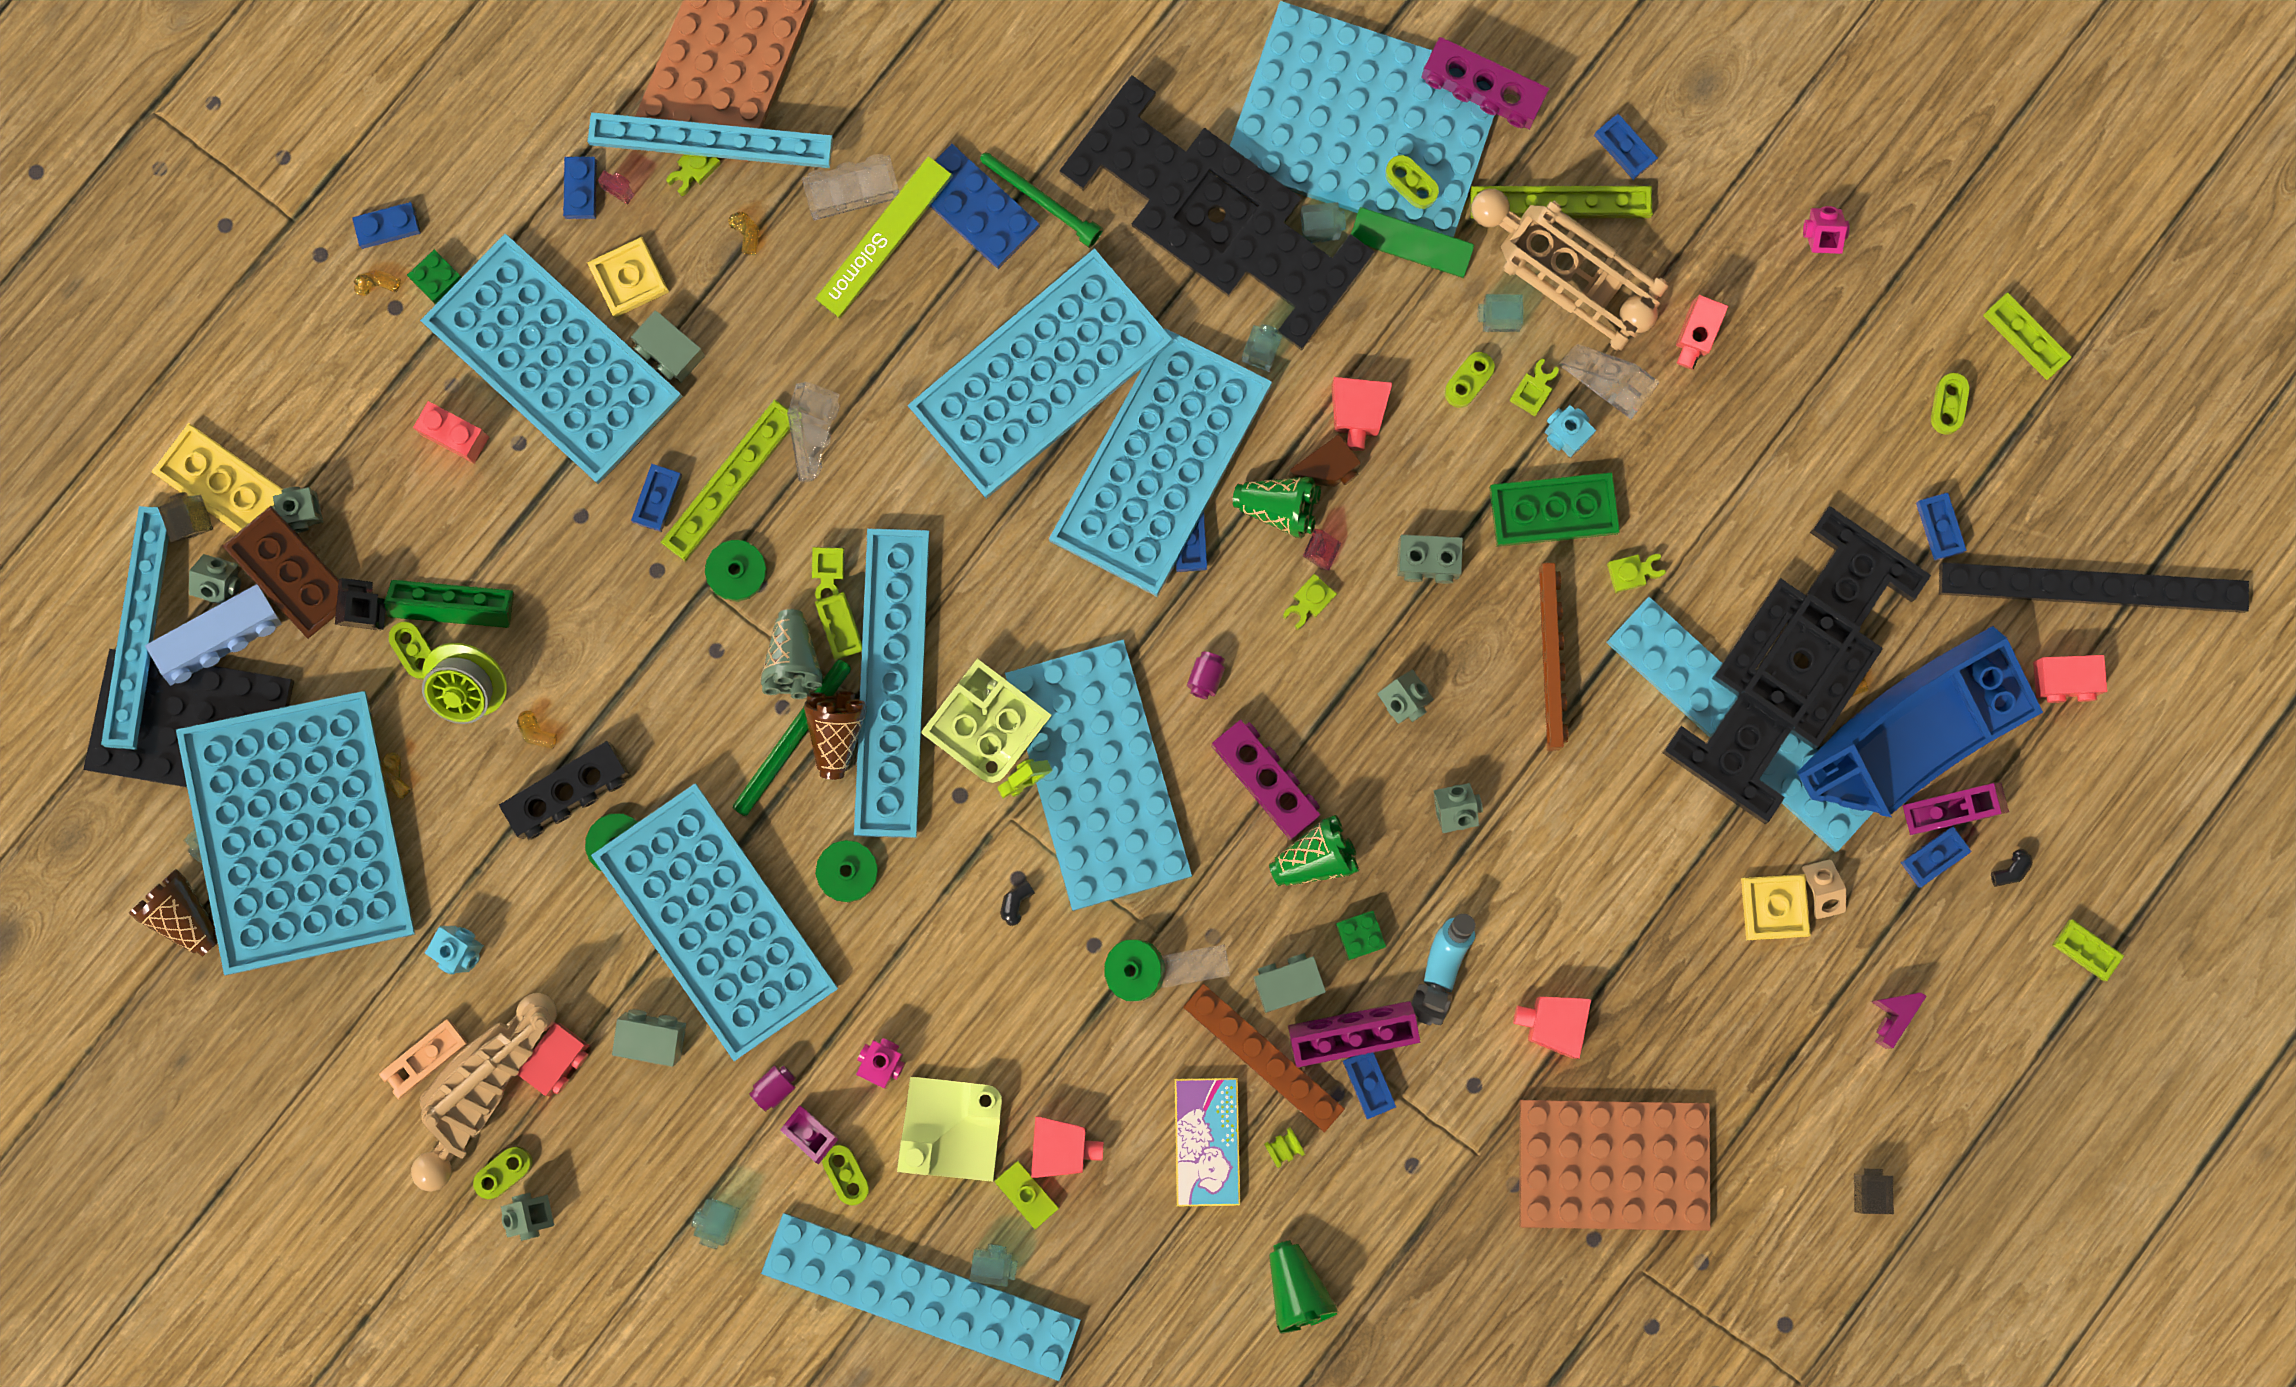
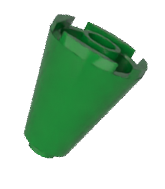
M1291 1240L1274 1245V1251L1269 1254L1276 1325L1279 1333L1295 1332L1301 1330L1302 1326L1309 1324L1314 1326L1336 1316L1338 1312L1337 1305L1299 1244L1292 1245Z

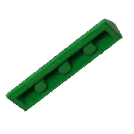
M1362 207L1358 210L1351 235L1369 248L1464 278L1475 246L1472 243Z
M391 580L384 604L387 616L390 618L509 628L514 591Z

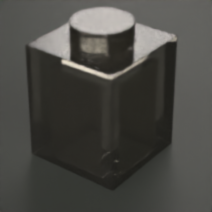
M187 492L178 493L168 498L169 503L158 507L170 542L189 540L213 530L201 495L188 496Z
M1864 1168V1174H1854V1212L1861 1214H1894L1893 1176L1883 1175V1169Z

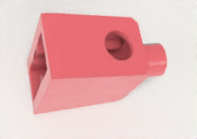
M1701 295L1692 301L1676 342V346L1682 348L1677 361L1678 365L1694 370L1699 356H1705L1710 352L1727 311V305ZM1694 331L1701 335L1700 342L1693 339Z
M1339 377L1333 378L1331 389L1335 432L1348 433L1347 445L1352 451L1365 450L1366 435L1378 436L1392 383Z
M1537 997L1534 1009L1517 1005L1513 1024L1530 1027L1528 1041L1569 1058L1580 1059L1591 1000Z
M1036 1116L1031 1178L1083 1173L1084 1160H1103L1104 1142L1085 1141V1127Z

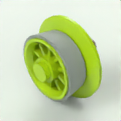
M463 643L443 644L433 649L424 661V680L422 683L424 700L434 713L447 721L458 724L473 723L484 715L496 711L505 700L507 681L501 667L491 656L474 646Z

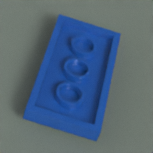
M951 144L935 161L951 173L953 177L930 207L991 264L999 269L1036 232L1040 225L957 147Z

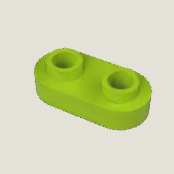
M1398 155L1388 162L1385 171L1386 179L1408 202L1419 209L1429 208L1436 202L1439 193L1437 183L1411 158ZM1403 170L1406 176L1402 178L1397 177L1395 171ZM1419 190H1424L1427 192L1428 196L1426 198H1420L1417 195V192Z
M1475 352L1469 355L1448 381L1444 394L1450 405L1457 408L1468 406L1489 381L1495 366L1488 354ZM1480 362L1484 365L1485 369L1477 371L1474 368V364ZM1463 386L1466 389V393L1460 395L1456 392L1455 388Z
M1947 374L1936 386L1931 424L1937 432L1944 435L1956 432L1964 423L1969 383L1961 374ZM1947 386L1955 389V395H1950L1947 392ZM1942 415L1950 418V424L1943 423Z
M409 622L397 623L389 632V643L407 673L416 679L424 680L423 670H419L418 663L426 659L432 649L418 627ZM411 634V641L408 644H403V636Z
M844 1145L833 1146L822 1160L824 1170L839 1199L847 1205H858L869 1194L868 1181L853 1152ZM836 1155H842L845 1158V1163L842 1167H837L834 1164ZM851 1183H856L859 1186L858 1194L851 1195L848 1192V1186Z
M521 1147L508 1148L475 1175L473 1187L476 1194L484 1199L500 1197L530 1172L532 1167L530 1153ZM512 1157L517 1158L519 1161V1166L516 1169H512L509 1166V1161ZM488 1177L494 1181V1186L490 1190L484 1186V1181Z

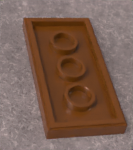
M271 505L222 545L307 639L335 617L339 579Z

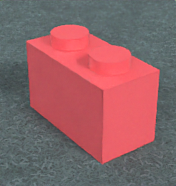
M429 401L413 426L423 437L474 464L490 438L482 429Z
M2104 655L2042 657L2033 662L2036 698H2047V703L2066 702V697H2077L2078 702L2095 701L2098 695L2107 692Z
M554 1022L533 1050L531 1057H528L526 1062L519 1068L517 1075L545 1096H552L554 1093L558 1095L568 1084L569 1079L566 1076L573 1067L578 1069L587 1059L589 1054L585 1051L590 1045L561 1023Z

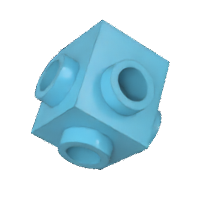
M1569 405L1564 411L1558 408L1547 419L1550 425L1544 433L1548 435L1547 441L1552 447L1558 451L1562 449L1571 458L1594 435L1596 430L1588 423L1590 419L1581 409H1574Z
M439 926L425 954L438 962V967L442 971L454 975L455 973L469 972L479 961V953L484 945L475 940V934L465 928Z

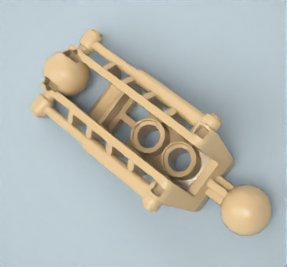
M1497 189L1480 191L1474 197L1471 204L1473 218L1484 227L1500 226L1510 233L1501 245L1504 257L1507 260L1503 266V271L1510 276L1516 274L1569 313H1575L1611 339L1609 341L1610 346L1616 351H1622L1629 341L1630 335L1636 338L1639 333H1645L1655 326L1658 320L1657 308L1661 304L1656 299L1661 297L1669 287L1667 281L1661 277L1659 279L1656 277L1653 280L1618 255L1614 248L1562 212L1561 205L1555 201H1550L1547 207L1530 205L1520 218L1510 211L1508 198L1503 192ZM1556 222L1569 231L1568 234L1565 235L1553 227L1554 223ZM1538 234L1548 238L1549 246L1544 252H1536L1531 247L1532 238ZM1576 236L1588 246L1584 249L1574 242L1572 238ZM1594 249L1605 257L1606 260L1602 262L1591 254V251ZM1567 252L1573 256L1574 262L1570 269L1561 270L1557 267L1556 258L1560 253ZM1585 258L1600 267L1593 277L1579 268ZM1612 261L1626 269L1623 275L1609 267ZM1528 262L1540 270L1539 274L1537 275L1527 268L1525 263ZM1575 272L1589 282L1582 292L1568 283ZM1633 274L1649 286L1648 289H1650L1649 292H1644L1628 280L1629 276ZM1545 275L1558 283V287L1556 288L1544 280ZM1622 284H1624L1638 295L1629 297L1623 302L1620 308V319H1618L1605 308ZM1564 288L1578 297L1577 300L1574 301L1562 292ZM1585 302L1596 312L1591 316L1579 306ZM1603 315L1620 327L1621 330L1615 333L1598 321L1599 317Z
M533 993L524 997L519 1002L516 1016L506 1025L498 1023L475 1039L445 1067L428 1090L421 1094L422 1122L439 1140V1144L434 1151L421 1154L415 1159L411 1167V1178L414 1184L421 1190L429 1192L440 1190L449 1182L452 1175V1166L449 1161L452 1156L456 1155L462 1159L466 1155L465 1146L469 1139H474L479 1134L502 1099L505 1087L512 1076H516L519 1073V1068L526 1062L528 1057H531L533 1054L532 1048L542 1033L554 1024L557 1017V1007L549 996Z

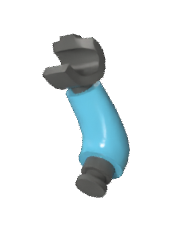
M1458 914L1455 918L1447 920L1438 930L1433 940L1424 983L1427 985L1419 984L1411 1002L1419 1022L1429 1026L1432 1023L1440 1026L1443 1024L1453 998L1451 994L1446 992H1452L1462 960L1475 940L1474 929L1476 924L1474 919L1468 914Z

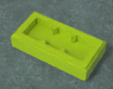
M845 592L815 601L834 660L861 652L862 640Z
M2073 919L2068 920L2052 946L2102 981H2108L2124 957L2119 951Z
M1019 1161L1014 1163L994 1181L1034 1229H1037L1059 1209L1035 1179L1031 1178L1029 1172Z

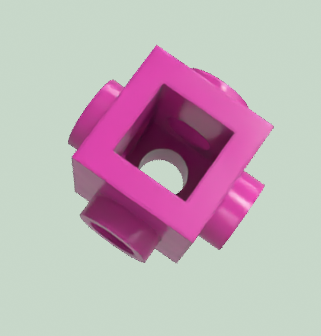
M1832 206L1811 208L1809 220L1805 219L1803 237L1808 239L1812 253L1842 254L1845 239H1848L1849 221H1845L1842 209Z
M882 1038L880 1043L873 1040L871 1045L865 1044L857 1061L861 1062V1065L856 1075L887 1089L891 1079L897 1080L905 1066V1063L901 1061L903 1054L897 1052L899 1045L885 1038ZM880 1056H883L886 1060L882 1068L877 1065V1059Z

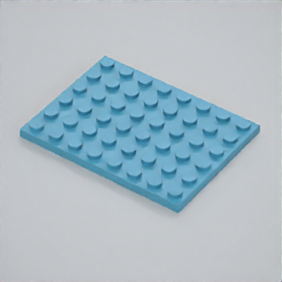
M1280 1L1230 146L1294 193L1358 213L1359 208L1362 207L1454 237L1494 115L1485 113L1480 109L1479 105L1471 101L1466 103L1456 99L1450 91L1443 88L1440 90L1432 88L1421 78L1432 50ZM1452 68L1449 70L1453 77L1458 78L1464 75L1460 69ZM1485 81L1476 83L1477 87L1481 90L1491 89L1490 85ZM1398 155L1408 156L1437 183L1439 193L1436 202L1431 207L1426 209L1414 207L1389 184L1385 171L1388 162L1393 157ZM1403 170L1395 171L1397 177L1402 178L1406 176ZM1419 190L1417 192V195L1420 198H1426L1428 196L1427 192L1424 190Z
M366 691L176 729L224 975L416 935Z

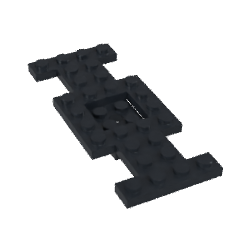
M1131 75L1059 170L1060 174L1084 191L1100 169L1104 168L1148 200V203L1132 222V227L1226 296L1230 297L1245 275L1249 274L1294 307L1293 311L1278 329V334L1302 351L1374 256L1375 251L1350 234L1333 258L1285 224L1300 204L1301 197L1206 128H1203L1188 150L1185 151L1142 120L1140 116L1155 98L1156 92ZM1213 208L1223 209L1226 214L1224 220L1218 223L1212 222L1208 218L1210 210Z
M1831 506L1824 510L1810 533L1835 551L1807 593L1803 594L1780 578L1712 677L1714 681L1737 697L1708 741L1704 742L1686 728L1680 726L1662 751L1668 758L1764 824L1770 821L1785 797L1759 779L1789 733L1814 750L1818 748L1883 650L1882 647L1859 631L1861 629L1860 626L1886 587H1890L1910 602H1913L1931 577L1929 573ZM1796 653L1804 654L1807 657V668L1801 669L1795 665L1793 658Z

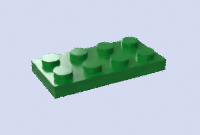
M1612 472L1492 484L1489 487L1496 547L1618 535L1620 533Z

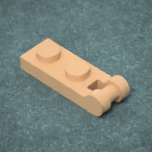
M446 1019L385 1068L379 1076L384 1082L390 1083L394 1088L393 1094L399 1100L410 1093L414 1087L469 1043L451 1020ZM403 1068L410 1075L405 1081L398 1074Z

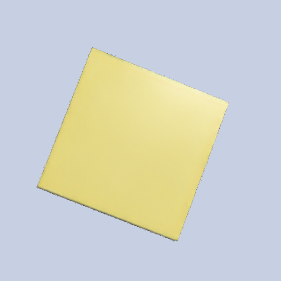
M643 237L587 262L614 318L669 293Z
M1805 874L1741 878L1746 941L1811 936Z

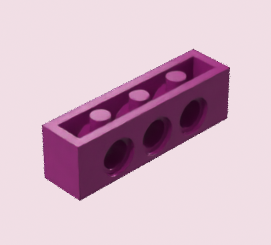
M1439 37L1421 76L1432 88L1439 90L1443 88L1450 91L1456 99L1467 103L1471 101L1479 105L1480 109L1489 115L1498 114L1506 118L1512 126L1517 128L1525 127L1529 130L1549 91V88L1442 37ZM1452 68L1460 69L1464 75L1458 78L1453 77L1449 73V70ZM1485 81L1490 85L1491 89L1481 90L1477 87L1476 83ZM1512 94L1516 96L1518 102L1514 104L1508 103L1503 96Z
M1240 719L1212 742L1211 747L1291 841L1319 818L1320 814L1317 810L1320 806L1309 793L1304 796L1297 787L1300 784L1299 780L1289 769L1284 772L1277 762L1280 761V758L1270 746L1264 748L1258 741L1261 735L1250 722L1245 725ZM1244 747H1251L1256 751L1257 758L1253 762H1244L1239 756V751ZM1266 770L1272 771L1276 775V783L1272 786H1264L1259 780L1261 772ZM1285 794L1292 795L1296 800V807L1292 810L1283 809L1279 804V798Z
M1411 1001L1288 1025L1296 1067L1421 1043L1416 1015Z

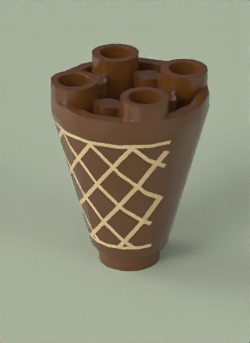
M838 691L836 696H825V694L819 692L808 693L807 701L804 703V710L816 766L820 770V777L830 780L844 778L845 771L849 768L867 713V706L864 701L855 699V693L851 691Z
M175 869L162 881L166 885L165 887L159 883L145 896L149 902L140 901L129 914L142 925L194 954L197 952L203 957L218 943L215 926L187 879Z

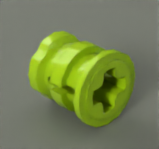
M1290 1127L1287 1128V1134L1283 1137L1278 1135L1275 1137L1276 1141L1264 1143L1277 1168H1280L1282 1162L1286 1160L1288 1162L1294 1160L1293 1156L1296 1154L1305 1155L1300 1142Z

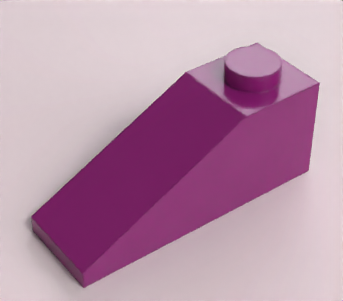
M2002 782L1902 805L1910 835L2009 813Z

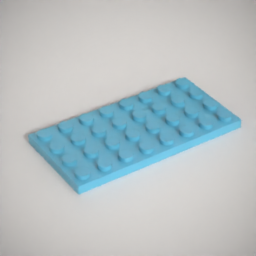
M506 234L420 320L597 484L621 462L683 397L681 393Z
M1094 248L908 404V407L987 499L1172 344L1173 339Z
M1166 328L1164 330L1173 339V343L1142 368L1049 537L1051 543L1156 597L1161 592L1272 387V381Z
M1124 640L1005 673L1006 679L1010 684L1052 715L1026 749L1029 759H1033L1034 762L1048 760L1053 770L1039 780L1036 785L1072 911L1192 877Z
M696 783L591 855L733 1061H736L839 989Z

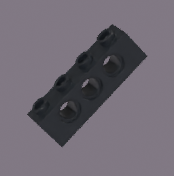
M605 741L499 804V807L515 835L521 839L527 837L528 840H532L545 832L543 827L553 821L555 824H559L572 816L570 811L580 805L582 808H586L599 800L597 795L607 789L609 792H613L626 784L624 779L631 775L614 746L610 742ZM598 769L601 774L600 780L594 785H589L586 780L588 772ZM565 785H571L573 787L572 797L567 801H562L559 795L561 788ZM538 801H544L546 804L545 813L540 817H535L533 814L534 804Z

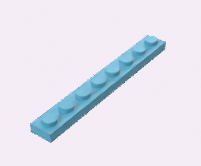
M592 112L587 141L592 146L830 168L833 147L832 135Z
M139 506L101 742V745L104 747L137 749L151 658L145 645L154 639L173 511L170 508Z

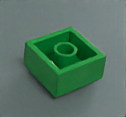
M435 249L407 274L409 279L435 305L462 278Z
M1374 911L1335 924L1348 961L1386 948Z

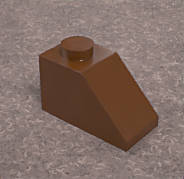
M1338 434L1290 469L1288 476L1289 478L1310 477L1314 479L1317 485L1335 487L1341 482L1343 485H1347L1359 475L1357 470L1361 462Z

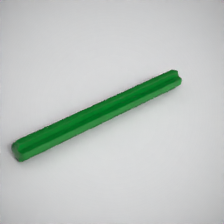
M838 659L824 677L822 686L814 692L823 693L825 696H833L851 672L850 665ZM804 707L733 804L732 808L742 816L749 814L808 732Z

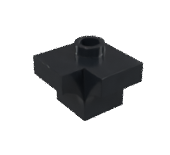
M347 578L339 579L335 625L379 631L384 630L385 599L378 598V594H373V582Z

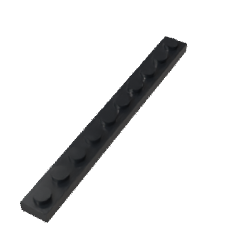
M1941 563L1939 565V595L2236 613L2249 611V581L1960 563Z

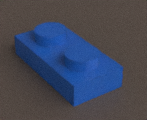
M1619 114L1615 115L1594 134V137L1633 180L1658 159Z
M564 157L563 216L565 219H596L597 160L595 157Z
M411 202L352 217L358 243L362 249L421 234L415 208Z
M651 463L631 519L632 523L662 532L682 474Z
M1948 493L1916 502L1934 561L1967 551Z
M1204 512L1176 562L1177 572L1207 570Z
M1952 826L1900 863L1918 888H1920L1972 851Z
M1373 1052L1353 1056L1342 1061L1366 1119L1396 1108Z

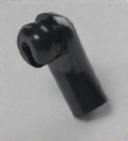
M2025 849L2014 851L2012 854L2013 863L2008 869L1991 872V880L1994 887L2017 883L2024 879L2033 865L2032 856L2029 855L2028 851Z
M1028 881L1012 889L1003 897L1000 915L1002 920L1006 921V924L1009 926H1015L1021 921L1022 916L1019 913L1021 902L1035 894Z

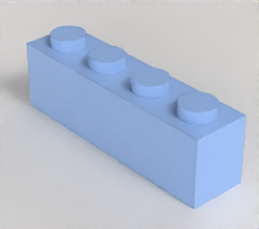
M256 584L146 644L145 647L161 675L171 686L188 680L194 672L202 668L214 666L223 656L231 652L241 651L252 640L270 635L282 623L266 596Z

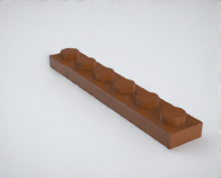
M1543 563L1539 568L1546 740L1547 751H1556L1564 747V742H1568V725L1563 724L1562 712L1567 710L1566 693H1561V681H1565V664L1560 663L1559 651L1564 650L1563 632H1558V620H1562L1563 609L1562 602H1557L1556 590L1561 589L1560 571H1555V563Z
M1205 984L1184 1005L1183 1008L1324 1133L1345 1110L1343 1106L1300 1068L1296 1067L1291 1060Z

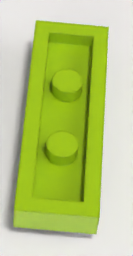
M2008 292L1983 314L1995 329L2046 380L2052 377L2072 358Z

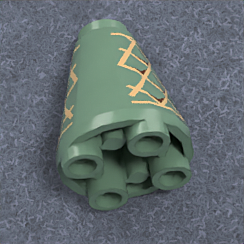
M787 609L778 613V618L774 624L761 673L762 692L766 695L791 694L793 699H805L810 691H814L822 686L823 675L807 622L803 618V613L799 610Z

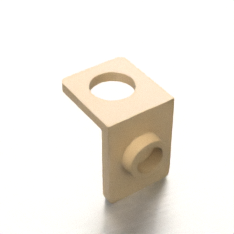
M1825 860L1803 866L1802 872L1805 874V878L1814 894V915L1816 919L1844 913L1846 911V887L1833 861ZM1831 899L1838 900L1834 907L1830 909L1822 908L1826 901Z

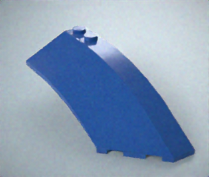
M1992 626L1938 656L1885 691L1845 723L1803 765L1797 774L1812 800L1833 802L1842 807L1860 811L1868 810L1892 818V813L1936 777L1989 742L2038 716L2043 711L2007 637Z

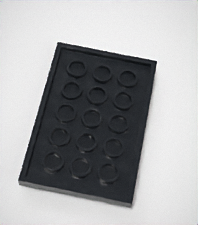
M109 649L83 770L187 788L176 729L288 707L290 705L294 680L211 666L194 672L188 680L182 683H175L170 686L151 657L137 749L108 748L101 745L116 654L115 649Z

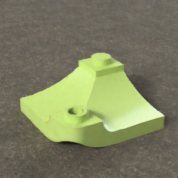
M977 658L921 733L979 778L989 783H995L1005 777L1052 715ZM989 761L997 763L998 768L994 773H989L986 770V764Z
M910 1076L897 1172L993 1182L1002 1110V1096L1000 1092L991 1085ZM983 1095L991 1097L992 1103L990 1106L983 1107L980 1104V1098Z

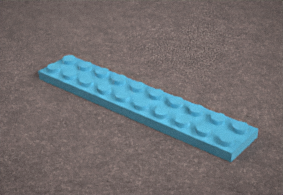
M867 529L860 700L865 702L867 713L858 737L854 836L917 838L930 532L927 530Z
M1650 597L1637 608L1606 642L1709 737L1737 697L1712 679L1722 662ZM1789 733L1759 780L1784 796L1782 804L1834 852H1837L1873 812L1842 807L1837 803L1812 800L1797 772L1818 750H1814Z
M783 1213L761 1272L765 1276L1060 1381L1081 1319L786 1213Z

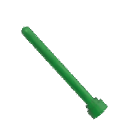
M985 152L980 156V161L985 166L1077 232L1076 235L1079 237V241L1085 246L1091 248L1098 241L1103 232L1101 226L1094 221L1091 223L1087 220L1083 222L990 153Z

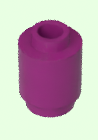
M1203 651L1201 656L1196 658L1187 682V687L1191 689L1190 694L1205 700L1209 696L1216 695L1225 671L1223 666L1224 658Z
M774 1065L753 1085L754 1089L749 1095L765 1112L771 1107L774 1109L796 1088L793 1084L796 1077L784 1065L780 1069Z

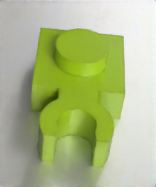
M684 154L677 161L682 169L670 173L666 181L670 186L677 180L683 181V185L677 190L682 197L689 192L690 183L693 180L701 185L721 165V162L716 157Z
M1543 358L1537 362L1534 368L1535 377L1526 373L1509 400L1533 416L1537 415L1552 391V388L1545 384L1553 381L1559 371V368L1555 367L1552 373H1543L1541 370L1545 362Z
M812 547V578H821V584L817 586L815 591L817 600L822 599L824 588L831 589L833 595L840 593L838 586L835 584V579H844L845 548Z
M1653 554L1642 563L1640 562L1639 555L1608 562L1607 566L1615 593L1645 586L1647 584L1645 576L1652 579L1661 578L1666 573L1665 570L1654 571L1651 567L1652 562L1661 559V554Z
M1313 574L1293 596L1299 604L1288 607L1283 614V618H1288L1292 613L1298 614L1300 621L1294 628L1299 630L1304 626L1308 613L1316 618L1337 594L1317 575Z
M1028 759L1017 765V771L1009 776L1007 781L1000 784L997 789L1002 799L1010 794L1012 797H1015L1024 788L1033 786L1053 770L1048 760L1034 762L1033 759Z

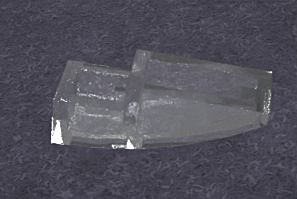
M1225 945L1162 956L1165 963V972H1163L1162 980L1164 981L1160 989L1230 977Z

